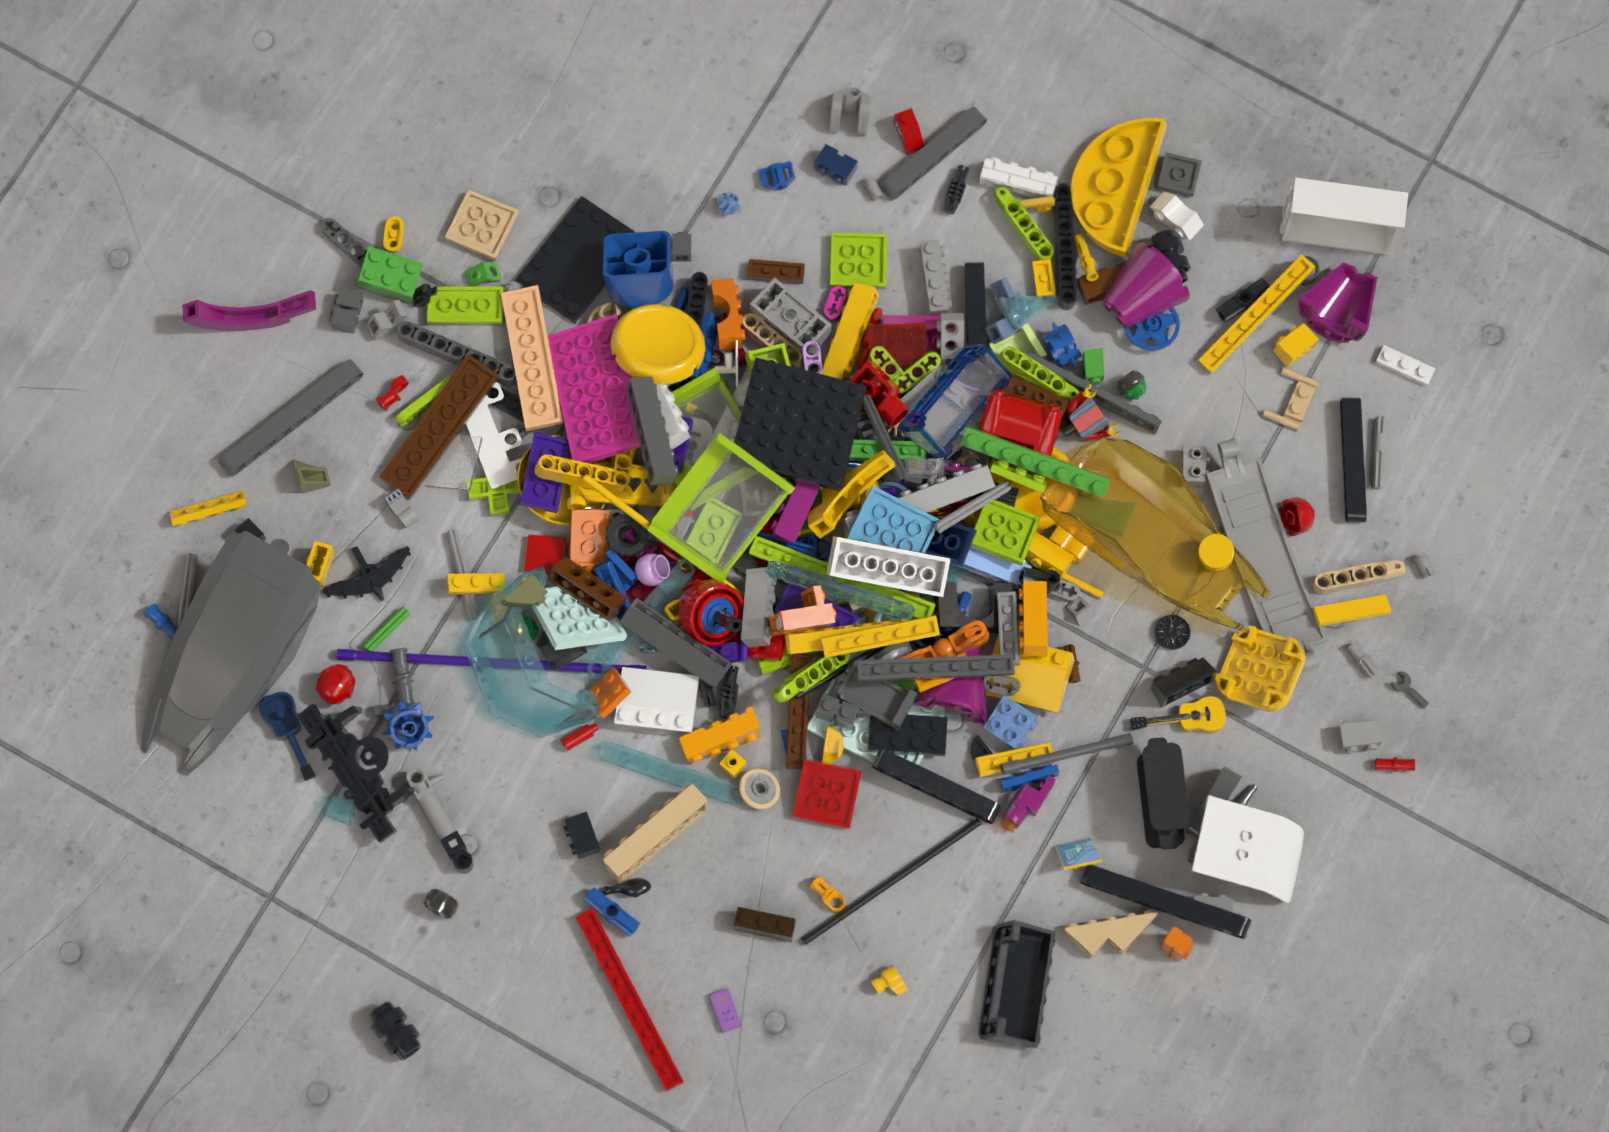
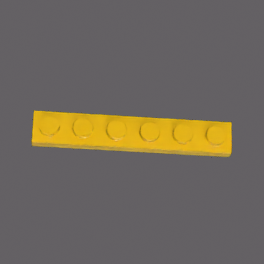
M933 615L823 637L821 640L826 658L940 635L937 617Z

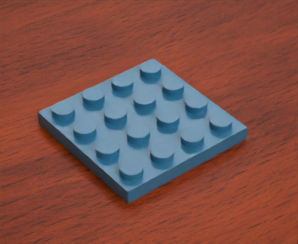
M871 486L846 539L925 554L936 531L934 525L940 519Z

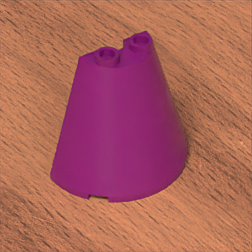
M1139 243L1134 248L1102 300L1105 309L1109 312L1114 311L1117 314L1116 320L1127 328L1180 305L1190 298L1189 289L1187 286L1182 285L1184 279L1175 266L1153 246L1150 249L1147 248L1148 245L1146 243Z
M1343 262L1299 298V312L1302 317L1305 316L1308 320L1307 325L1319 335L1339 343H1349L1351 340L1357 342L1365 336L1369 328L1378 277L1367 272L1360 274L1357 272L1356 267Z
M980 647L965 652L967 656H981ZM959 677L925 691H918L917 698L913 703L915 706L929 710L935 705L968 714V721L985 725L987 722L983 677Z

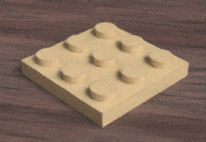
M468 189L445 235V240L496 261L520 212L515 208Z

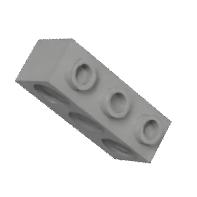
M943 313L940 320H937V332H940V338H937V349H940V365H943L949 373H964L963 313ZM949 323L955 324L953 328L946 327ZM948 341L955 342L952 346L946 345ZM947 359L955 360L953 363L945 362Z

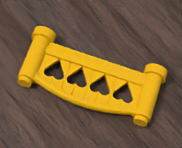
M611 462L594 465L610 468ZM632 464L630 478H639L641 480L640 485L635 492L628 485L623 493L614 495L627 505L662 507L676 489L675 481H673V484L659 485L654 493H651L644 482L645 479H648L645 466ZM570 484V498L567 499V508L569 510L586 509V502L613 504L594 489Z

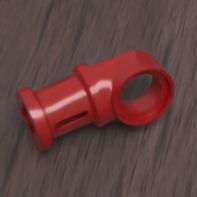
M403 375L398 376L390 384L388 391L381 397L376 398L377 403L384 411H388V407L401 400L398 394L408 386L409 381Z

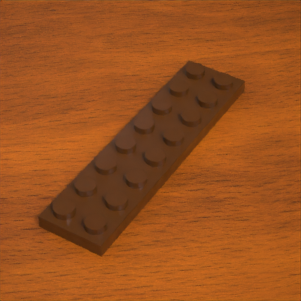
M468 354L379 478L396 490L399 489L403 495L411 500L500 376Z

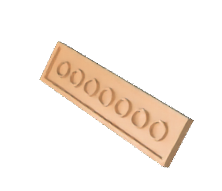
M536 285L503 292L501 296L526 431L564 424L539 287Z

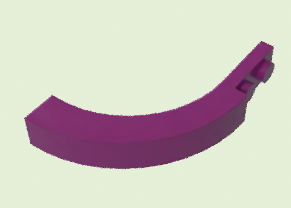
M309 290L281 301L253 307H224L208 304L197 299L182 305L183 322L200 328L221 331H248L280 326L290 323L291 318L316 310L315 292Z

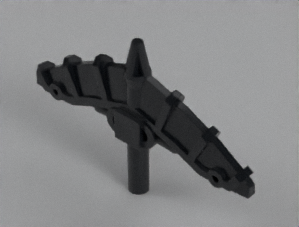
M358 546L352 548L351 551L361 567L357 575L350 577L348 580L332 583L331 586L323 589V592L327 595V598L335 595L343 596L344 599H347V596L360 595L362 598L363 594L374 593L383 601L382 588L388 582L391 583L393 581L391 578L399 569H403V562L407 556L411 555L409 547L406 546L396 550L385 561H381L376 565L367 564Z

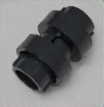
M1164 230L1154 234L1151 237L1153 244L1149 249L1153 246L1160 251L1184 279L1182 284L1188 280L1187 272L1191 267L1187 256L1180 255L1184 251L1181 238L1174 237L1172 230Z
M388 1001L371 1012L370 1017L374 1022L371 1029L378 1038L385 1036L387 1040L384 1043V1047L391 1056L397 1054L400 1060H406L421 1048L420 1042L417 1040L420 1033L413 1024L406 1026L404 1021L407 1019V1015L400 1006L394 1008L391 1002Z

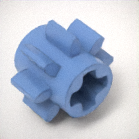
M732 192L723 193L716 201L719 203L718 210L724 215H729L730 213L733 215L741 207L737 204L739 202L738 196Z

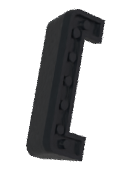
M1016 920L997 925L993 935L978 1034L980 1039L1027 1048H1038L1041 1040V1025L1044 1020L1043 1010L1047 1001L1046 990L1050 981L1049 970L1053 961L1052 951L1055 945V931Z

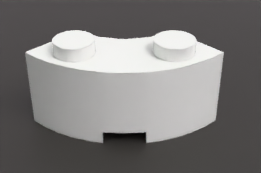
M1164 191L1150 206L1154 212V218L1159 222H1163L1173 231L1176 237L1181 239L1183 237L1191 240L1204 226L1198 214L1185 206L1174 194Z

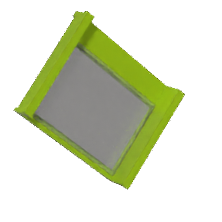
M716 368L671 392L675 397V405L682 412L681 417L692 418L694 421L683 473H678L674 479L677 486L718 432L732 442L734 436H736L741 412ZM729 457L691 506V512L759 471L730 464Z
M718 432L651 520L647 531L715 580L724 582L729 570L786 496L794 491L795 487Z

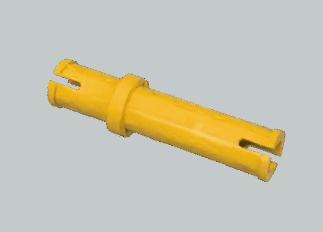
M1077 234L1074 236V244L1081 260L1080 266L1086 274V279L1091 282L1095 281L1098 278L1095 260L1091 258L1085 237L1082 234Z

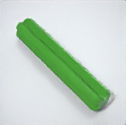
M401 607L364 643V648L367 651H373L410 615V612L405 607Z

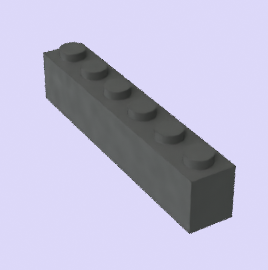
M652 377L630 378L626 391L650 486L673 484L675 477L678 475L677 465H674L673 449H670L669 445L670 436L665 429L666 421L661 413V401L657 398V385L654 384Z
M638 598L633 601L619 622L627 630L633 631L642 640L649 642L658 651L665 653L674 662L681 664L690 673L697 675L706 684L714 688L717 687L732 665L724 657L695 640L686 631Z

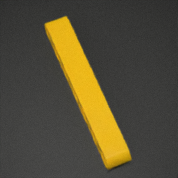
M917 618L813 629L784 634L787 654L821 651L823 650L821 640L823 637Z

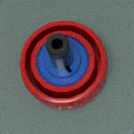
M715 579L699 581L691 586L682 597L678 612L680 625L684 631L704 645L718 646L731 640L742 628L744 602L741 595L724 582Z

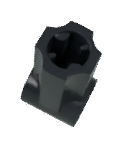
M1026 567L1021 569L1019 576L1021 584H1023V581H1047V594H1050L1055 589L1061 579L1059 573L1055 570L1049 569L1043 572Z

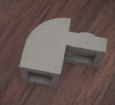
M395 300L386 311L373 314L365 325L374 340L387 337L397 332L398 324L404 321L407 313L401 302Z

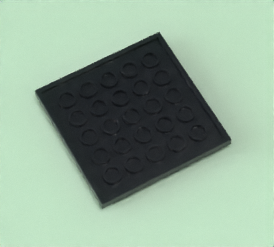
M755 357L734 443L781 477L841 492L867 386ZM731 454L730 464L756 470L736 454Z

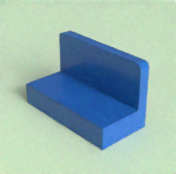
M610 549L606 553V559L598 566L612 561L626 592L638 581L637 575Z

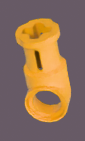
M820 875L812 882L809 888L811 890L814 889L821 896V900L828 906L831 912H841L845 907L843 896L834 887H830L823 880L824 877ZM833 899H840L842 905L839 908H833L830 904Z

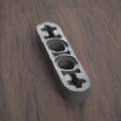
M332 218L324 219L321 222L322 233L362 268L364 263L363 257L364 255L366 256L368 249ZM326 225H332L333 230L336 232L335 235L332 230H326ZM345 235L348 237V240L345 243H339L337 241L338 237ZM354 247H359L361 253L353 255L351 250Z

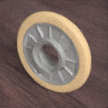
M759 768L751 769L740 780V795L750 807L760 810L768 809L778 801L780 786L775 776L769 771ZM755 785H762L764 793H758L755 790Z

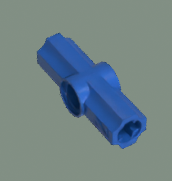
M595 887L584 898V902L629 937L638 929L640 922ZM609 908L617 910L614 916H609L606 912Z

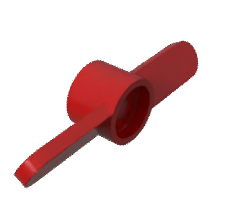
M881 308L874 309L857 364L858 370L867 362L871 349L880 345L882 333L877 331L883 314Z

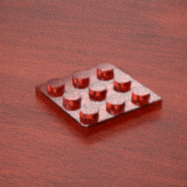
M926 323L869 324V357L873 347L883 346L903 371L926 354ZM876 350L874 358L879 357L882 360L880 366L890 360L889 357L886 360L883 358V351L879 352ZM922 361L920 364H922L925 370L927 371V363L924 364V362ZM888 364L885 367V371L888 374H893L896 371V367L893 364ZM920 367L912 369L914 377H920L923 373ZM909 373L905 374L908 377L906 380H912Z

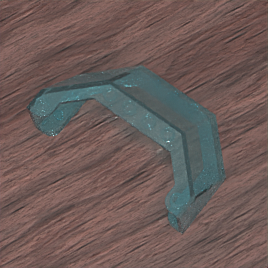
M542 566L523 573L486 598L464 644L465 652L490 715L509 722L510 725L521 730H527L540 738L595 720L599 709L598 700L592 691L584 690L573 694L548 682L521 615L524 607L503 606L501 603L505 597L532 574L544 586L547 582V574Z

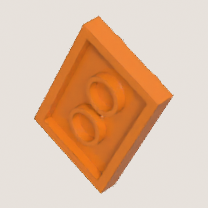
M571 509L569 559L579 566L586 567L590 565V567H596L606 559V553L609 549L606 540V531L610 523L609 509Z

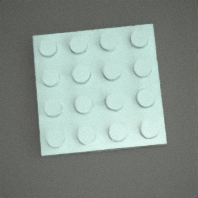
M558 587L545 588L548 591L544 596L546 600L538 607L536 604L532 607L555 650L626 640L627 634L621 623H619L620 621L617 616L609 622Z

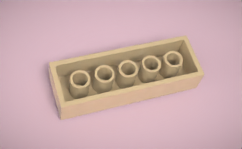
M693 783L689 787L687 785L678 792L679 795L675 799L670 798L663 805L664 808L659 812L657 810L649 816L650 820L645 824H639L634 829L635 833L630 837L625 836L615 850L612 848L605 853V858L603 859L604 868L618 884L626 881L709 810L708 800Z

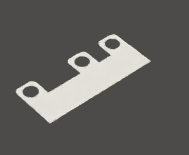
M497 382L493 387L498 389L499 395L494 399L486 395L466 423L491 489L517 480L516 465L522 459L509 462L506 454L507 450L521 445L522 440L518 430L512 428L498 433L487 406L502 400L504 397L500 384ZM509 433H513L517 437L516 443L512 445L505 442V436Z

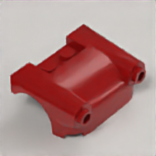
M994 389L993 392H989L979 430L1051 457L1063 412L1059 406L1048 405Z

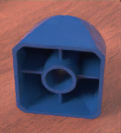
M668 232L609 234L604 238L603 276L608 294L613 301L625 307L636 308L648 304H658L672 293L674 275L671 241Z

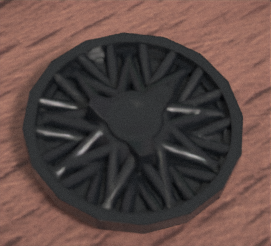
M1178 615L1164 616L1155 626L1156 640L1166 649H1181L1190 639V626L1185 619Z

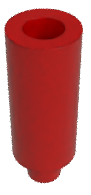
M596 723L591 726L586 724L560 740L565 749L569 751L592 738L594 732L599 730Z

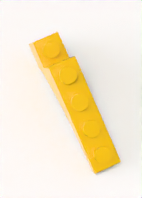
M882 450L845 475L841 492L828 488L822 489L823 503L808 512V527L819 538L834 530L838 521L853 502L876 480L894 468L895 462Z

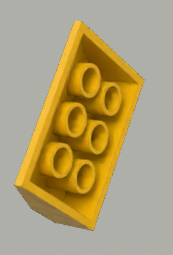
M999 635L992 655H1000ZM1048 647L1046 657L1023 656V648H1019L1020 666H1014L1015 674L1008 676L1018 679L1021 688L1015 695L1007 697L1018 704L1059 713L1074 664L1073 653ZM994 678L988 681V683H991V687L996 684L1000 685V683L994 682ZM1011 682L1008 685L1004 684V686L1010 688L1009 691H1012L1016 688L1015 686H1013V682ZM985 689L986 696L1002 699L1004 696Z

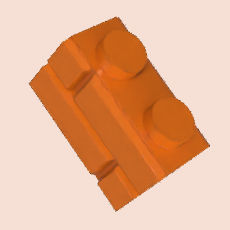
M1174 927L1165 938L1161 951L1166 955H1171L1170 957L1177 962L1181 961L1182 958L1186 960L1194 948L1191 945L1193 938L1183 934V931Z

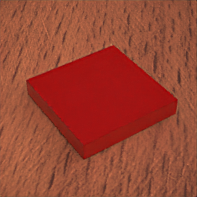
M528 534L524 573L550 575L552 567L565 557L567 538Z

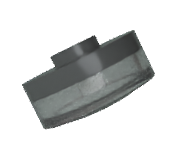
M909 641L892 644L876 654L874 660L901 659L914 651Z

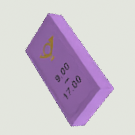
M729 989L711 994L710 998L722 1032L725 1033L742 1027Z

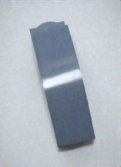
M1007 277L990 285L1000 306L998 321L985 328L993 344L999 343L1015 334L1023 321L1024 306L1020 292L1014 294Z

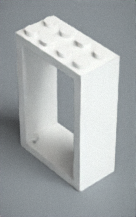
M1295 177L1294 183L1289 186V191L1282 207L1281 216H1283L1280 224L1279 233L1282 234V241L1393 256L1405 228L1408 193Z

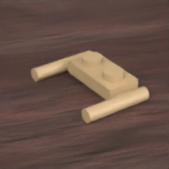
M1284 367L1281 374L1298 381V384L1283 417L1268 410H1265L1263 417L1298 431L1319 382Z

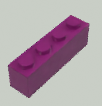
M796 480L794 491L787 495L789 496L787 502H783L778 512L781 513L779 519H775L770 528L773 530L772 537L791 546L795 543L820 486Z

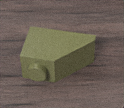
M532 574L505 597L501 603L503 606L531 608L535 604L538 607L546 600L544 596L548 591Z

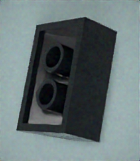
M1203 657L1200 659L1194 658L1188 661L1185 667L1180 668L1178 666L1170 671L1171 674L1165 677L1163 675L1156 677L1151 685V690L1162 708L1210 684L1215 677L1216 670Z

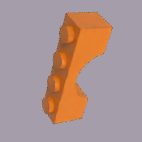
M734 278L711 280L714 307L724 309L729 314L724 321L717 324L720 351L736 349V340H738L739 348H742V340H745V330L740 328L743 325V316L738 313V311H741V302L736 299V296H739V287L734 284Z

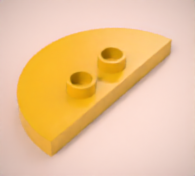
M1135 119L1108 129L1093 140L1085 149L1075 167L1071 183V195L1078 222L1094 243L1117 256L1127 258L1166 132L1167 123L1165 119Z

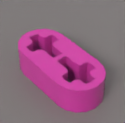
M841 286L831 289L824 308V317L830 322L837 321L840 318L846 301L847 293ZM840 292L842 297H839L838 302H836L834 294ZM835 306V313L833 316H830L829 311Z

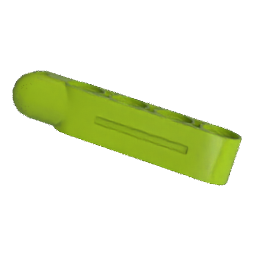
M999 186L994 190L996 203L1036 261L1052 260L1054 252L1052 245L1022 204L1013 197L1006 187ZM1015 208L1017 212H1010L1008 209ZM1024 222L1028 226L1022 227L1019 223ZM1036 237L1038 241L1033 242L1029 238ZM1046 251L1049 253V255L1043 256L1040 254V252Z
M1012 346L1005 347L996 357V363L999 367L1022 381L1069 401L1073 397L1072 392L1079 393L1075 387L1065 382L1062 377Z
M824 653L774 688L772 694L775 700L783 703L798 693L806 691L844 665L849 659V653L826 658Z

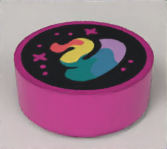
M713 349L709 367L723 366L725 363L724 353L719 349Z

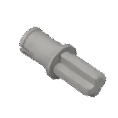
M1357 642L1347 648L1357 661L1356 664L1361 666L1369 678H1373L1378 674V670L1369 659L1370 656L1364 653Z

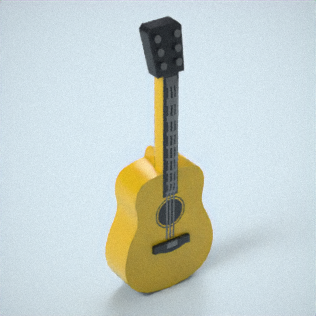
M1208 696L1195 703L1182 704L1179 713L1176 715L1131 718L1130 727L1132 731L1146 728L1148 725L1179 722L1184 732L1200 731L1207 734H1215L1223 728L1226 713L1220 699Z

